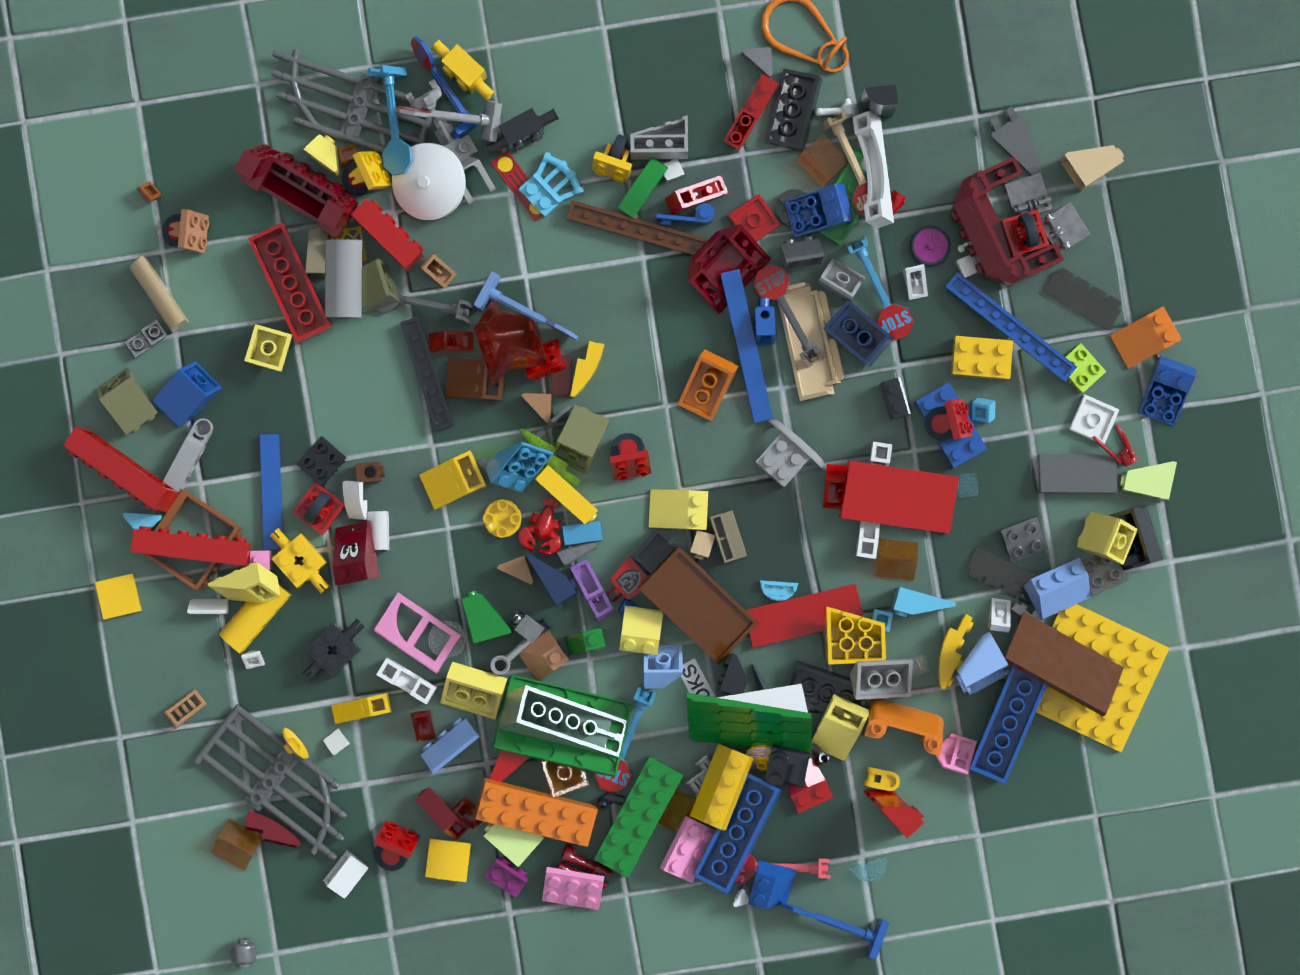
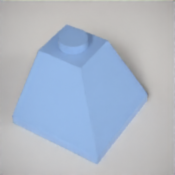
M659 645L658 655L644 654V689H663L683 675L682 645Z

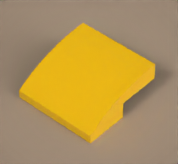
M430 838L425 877L466 882L471 843Z

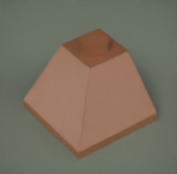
M549 630L545 633L542 632L533 644L530 643L518 654L537 681H541L570 660Z

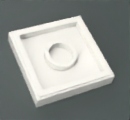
M1084 394L1068 430L1093 441L1095 440L1092 437L1096 436L1105 444L1119 409Z

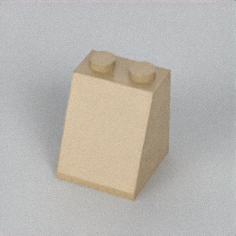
M1111 145L1067 152L1059 161L1081 192L1119 167L1124 162V155L1119 148Z

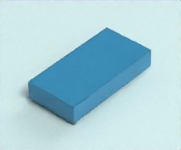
M600 521L586 523V525L581 523L562 526L565 545L603 540Z

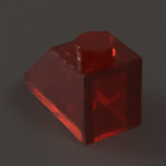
M439 331L429 333V350L434 353L474 351L473 332Z

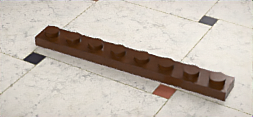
M573 200L571 201L566 218L570 221L692 256L709 240Z

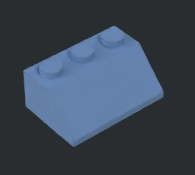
M1080 558L1034 577L1024 585L1041 620L1091 598L1089 576Z
M462 718L458 719L452 724L454 728L451 731L447 732L445 730L437 736L439 740L435 744L430 742L422 748L424 753L421 754V757L433 774L481 736L467 718L464 720Z

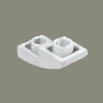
M343 481V497L348 517L366 520L367 500H363V482Z

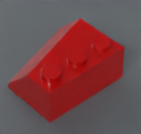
M865 789L863 791L906 838L910 837L925 823L922 820L924 816L913 805L910 807L894 791Z

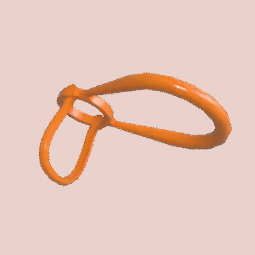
M773 0L766 6L761 18V29L764 39L772 48L782 53L819 64L820 68L825 72L836 73L846 67L849 61V53L844 45L847 37L844 36L837 42L820 12L810 0ZM789 1L804 5L831 38L830 42L825 43L820 48L817 59L793 50L773 38L768 27L769 17L773 9L779 4ZM835 45L822 63V51L827 46ZM841 48L846 56L844 64L836 69L828 68L829 61L837 50Z

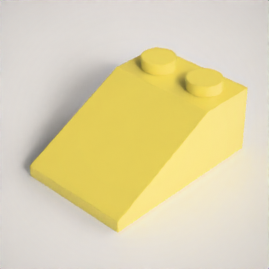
M651 489L649 528L706 531L708 491Z

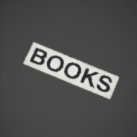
M695 658L683 664V675L681 678L689 693L715 697Z

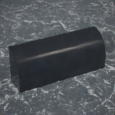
M896 85L865 88L859 101L864 113L870 111L879 118H891L898 105Z

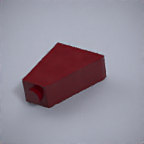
M428 787L422 790L419 797L415 800L440 829L455 840H458L470 828L463 818L432 788Z

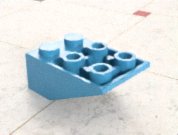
M519 442L496 453L486 465L489 480L491 483L522 493L552 457L553 452Z

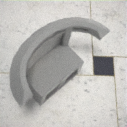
M776 419L767 420L773 428H776L781 433L756 460L755 464L782 488L788 484L809 459L822 471L825 470L822 458L780 421Z

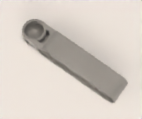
M203 418L194 423L163 482L179 493L186 486L213 433L214 427L211 421Z

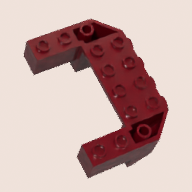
M260 144L243 151L234 168V171L240 174L238 180L256 191L262 189L317 222V227L338 238L352 217L350 214L359 204L348 191L343 189V185L336 181H329L327 176L321 172H314L310 169V165L294 160L295 157L290 153L277 151L266 144Z
M1015 156L963 179L959 185L951 208L952 212L950 213L953 222H957L960 227L958 230L962 240H966L968 244L967 251L970 257H974L977 262L975 268L978 274H982L984 278L1008 287L1051 268L1064 260L1056 243L1024 258L1022 254L1013 258L1011 256L1002 225L988 195L991 190L1023 174Z

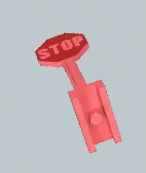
M751 854L736 884H745L755 875L758 863ZM819 859L818 863H811V865L776 864L795 869L796 872L817 874L820 879H831V875L825 874L828 873V865H825V863L831 864L830 859Z

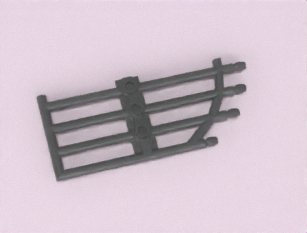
M277 50L273 51V57L281 58L291 63L290 74L273 70L272 76L290 82L293 95L278 92L276 97L298 106L306 120L294 117V124L302 125L305 128L383 153L386 146L359 138L362 127L391 136L389 127L365 120L368 109L388 115V108L386 106L371 102L374 91L386 94L385 87L377 84L379 78L369 77L368 74L360 72L359 77L299 58L301 52L293 50L292 55ZM298 65L356 84L353 95L297 77ZM299 86L350 102L347 113L302 99ZM394 89L395 98L409 102L405 96L407 93ZM309 109L344 120L341 131L318 124ZM396 111L398 119L422 126L418 137L399 131V138L416 145L424 143L433 117L422 119Z
M236 704L193 761L198 765L202 760L247 794L244 800L257 811H260L262 807L310 843L312 847L309 851L312 854L316 855L319 850L327 858L334 861L337 855L323 845L322 842L326 833L334 836L339 842H342L345 838L330 825L331 811L343 820L347 817L343 810H340L338 806L331 802L327 784H330L332 788L337 790L340 784L308 758L305 760L294 753L289 754L284 748L286 742L240 705ZM238 714L283 749L276 758L231 724ZM226 730L271 764L265 773L261 772L220 740V737ZM214 745L259 779L253 788H250L208 755ZM298 761L317 775L321 793L292 771V768ZM286 776L323 804L322 818L279 786ZM274 792L321 827L316 838L268 802V799Z

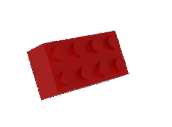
M366 198L350 215L409 273L424 258L422 247L415 240L411 242L408 239L410 237L401 226L397 228L395 220L388 213L382 214L383 209L375 200L370 202Z

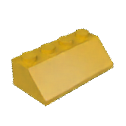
M718 744L690 816L721 830H726L754 758Z

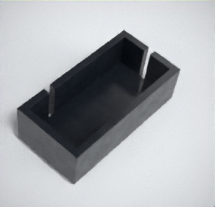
M657 528L632 558L649 573H652L674 550L677 544L673 542L670 545L668 542L671 539ZM701 567L713 580H715V578L712 575H710L703 567Z

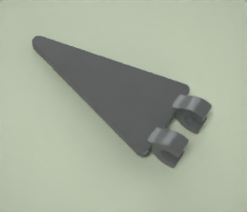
M1011 106L1003 111L1009 119V122L1001 126L996 116L989 120L988 124L994 131L991 133V137L1012 157L1015 156L1017 162L1031 175L1038 173L1042 175L1024 116H1017L1014 108Z

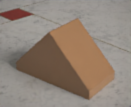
M431 253L420 267L424 273L443 288H446L457 275L434 253Z
M524 393L521 395L546 423L551 420V394Z
M525 556L500 564L497 569L531 585L534 583Z

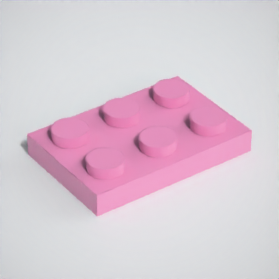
M685 816L660 869L693 883L695 879L693 875L716 830Z
M547 867L542 901L599 910L604 876Z

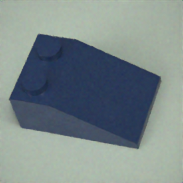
M849 299L823 328L869 368L895 339Z
M526 555L556 605L577 594L576 589L578 587L573 578L568 579L567 576L533 555Z

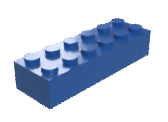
M1011 666L972 758L970 770L1006 784L1047 685Z
M748 772L726 830L716 829L693 876L727 894H731L782 789Z

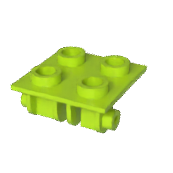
M1081 343L1066 356L1069 361L1077 366V369L1069 377V383L1073 382L1077 392L1084 393L1106 372Z

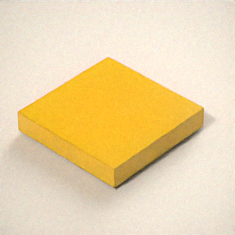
M133 573L95 582L103 620L142 611Z

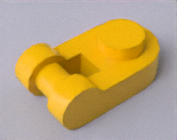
M867 767L868 776L867 780L864 781V786L886 791H894L899 787L900 778L896 773ZM876 774L881 775L880 783L874 782Z

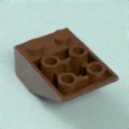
M448 358L445 397L502 402L506 363L490 360Z

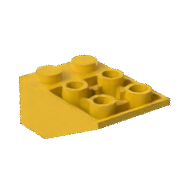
M471 450L419 475L434 510L487 487Z

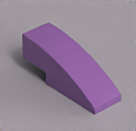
M585 559L570 567L597 620L600 622L614 615L616 612L588 560Z

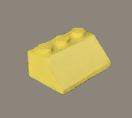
M452 662L446 677L440 703L496 720L507 678Z

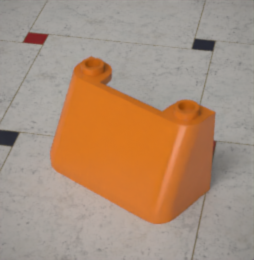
M875 699L869 704V716L861 734L872 738H881L885 734L887 726L920 734L919 740L923 741V747L926 752L940 756L943 746L944 722L940 716L881 699Z

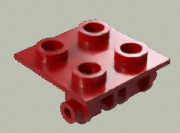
M558 338L523 351L526 375L530 380L534 379L536 381L544 376L547 377V371L552 375V369L556 373L566 368L565 361L562 360Z

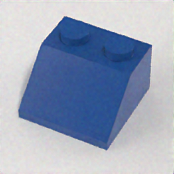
M759 860L751 885L748 904L768 909L778 906L780 901L787 902L796 870Z

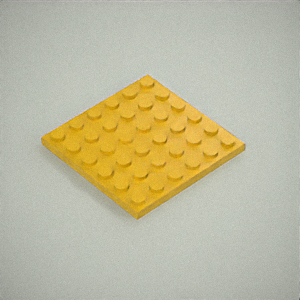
M1076 604L1057 613L1051 627L1119 664L1124 669L1105 716L1097 714L1049 686L1045 689L1036 713L1116 751L1122 752L1170 648Z

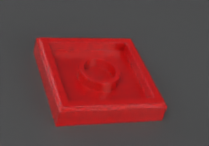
M760 194L728 215L734 225L741 224L756 242L781 226Z

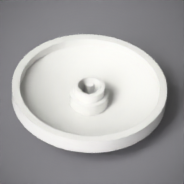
M422 143L412 146L413 162L407 173L396 176L392 175V189L395 198L402 209L415 218L422 220L443 218L452 213L463 198L465 191L463 167L456 155L442 145Z

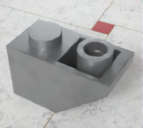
M520 610V612L516 611L510 619L511 623L509 625L532 644L544 630L538 622L523 610Z

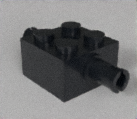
M533 108L499 125L501 137L496 142L487 143L486 146L491 155L505 147L509 148L511 152L514 150L519 152L526 147L525 144L541 140L542 135H544V126L558 120V115L553 108L538 117Z
M357 618L345 631L337 624L332 623L305 650L314 661L302 672L304 677L312 672L306 678L308 681L311 682L321 670H325L332 678L336 677L362 650L353 640L365 628L363 624H360L355 629L360 623ZM330 646H337V654H330Z

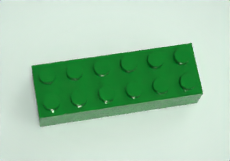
M649 756L594 860L628 878L680 783L683 774Z

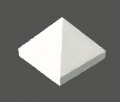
M252 650L241 655L246 669L265 665L260 651Z
M743 887L739 888L732 900V905L735 907L748 904V897Z

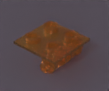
M824 134L796 159L800 166L821 187L848 163L847 158Z

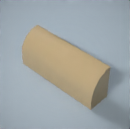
M141 256L129 267L171 332L175 333L190 323L148 259Z

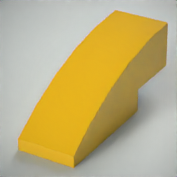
M589 341L586 359L577 360L571 398H575L591 380L601 360L604 344Z

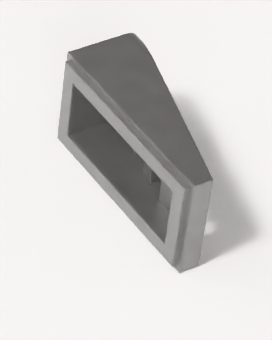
M596 542L561 550L557 554L563 564L568 565L598 546Z

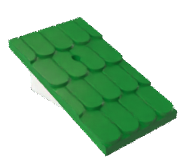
M802 684L723 697H711L686 692L689 738L693 741L720 743L723 746L751 748L756 745L772 747L775 744L781 747L809 752V759H812L811 713H808Z

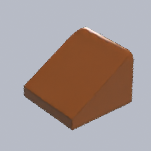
M356 144L337 149L343 169L349 163L355 161L353 155L358 152Z

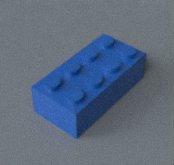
M947 383L915 401L914 404L925 422L927 414L932 409L945 406L944 402L957 400L958 397L950 383ZM973 423L972 437L956 440L951 438L946 441L935 439L951 469L987 450Z

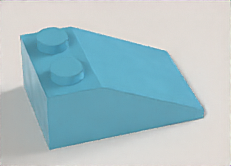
M897 587L891 610L895 611V615L907 617V615L955 607L956 603Z

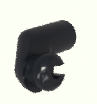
M607 792L598 798L597 808L605 810L612 803L622 806L625 797Z

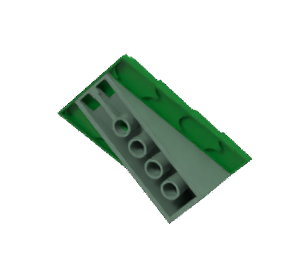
M509 676L492 749L605 776H616L633 703L520 676Z

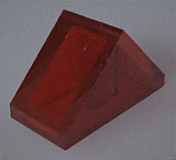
M432 709L411 712L417 742L436 739Z
M467 795L451 809L456 816L473 830L482 822L475 819L476 804Z

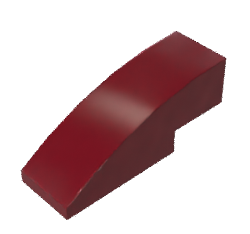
M248 811L244 829L263 833L261 841L299 849L301 842L282 825L263 815Z

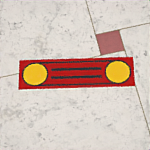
M505 151L493 160L491 164L533 220L536 221L543 215L519 191V188L529 178L509 151Z

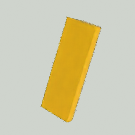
M280 584L279 597L266 603L246 601L219 632L220 637L239 654L244 652L292 595Z

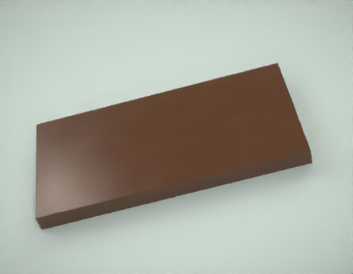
M678 545L638 586V589L718 665L758 624L743 607Z
M1025 612L1020 615L1004 655L1007 664L1101 716L1107 714L1124 669L1119 664Z

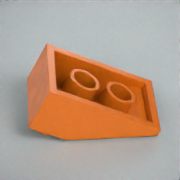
M1164 306L1110 335L1127 369L1182 340Z
M704 349L695 364L677 405L712 422L739 366Z

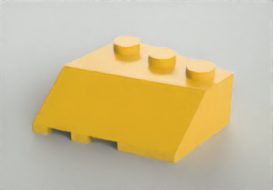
M826 606V663L850 664L857 661L886 660L885 623Z

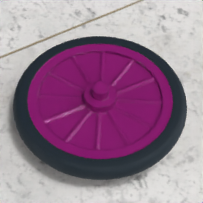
M936 226L920 228L914 233L910 242L913 257L919 263L926 266H935L942 263L950 253L951 244L948 235Z

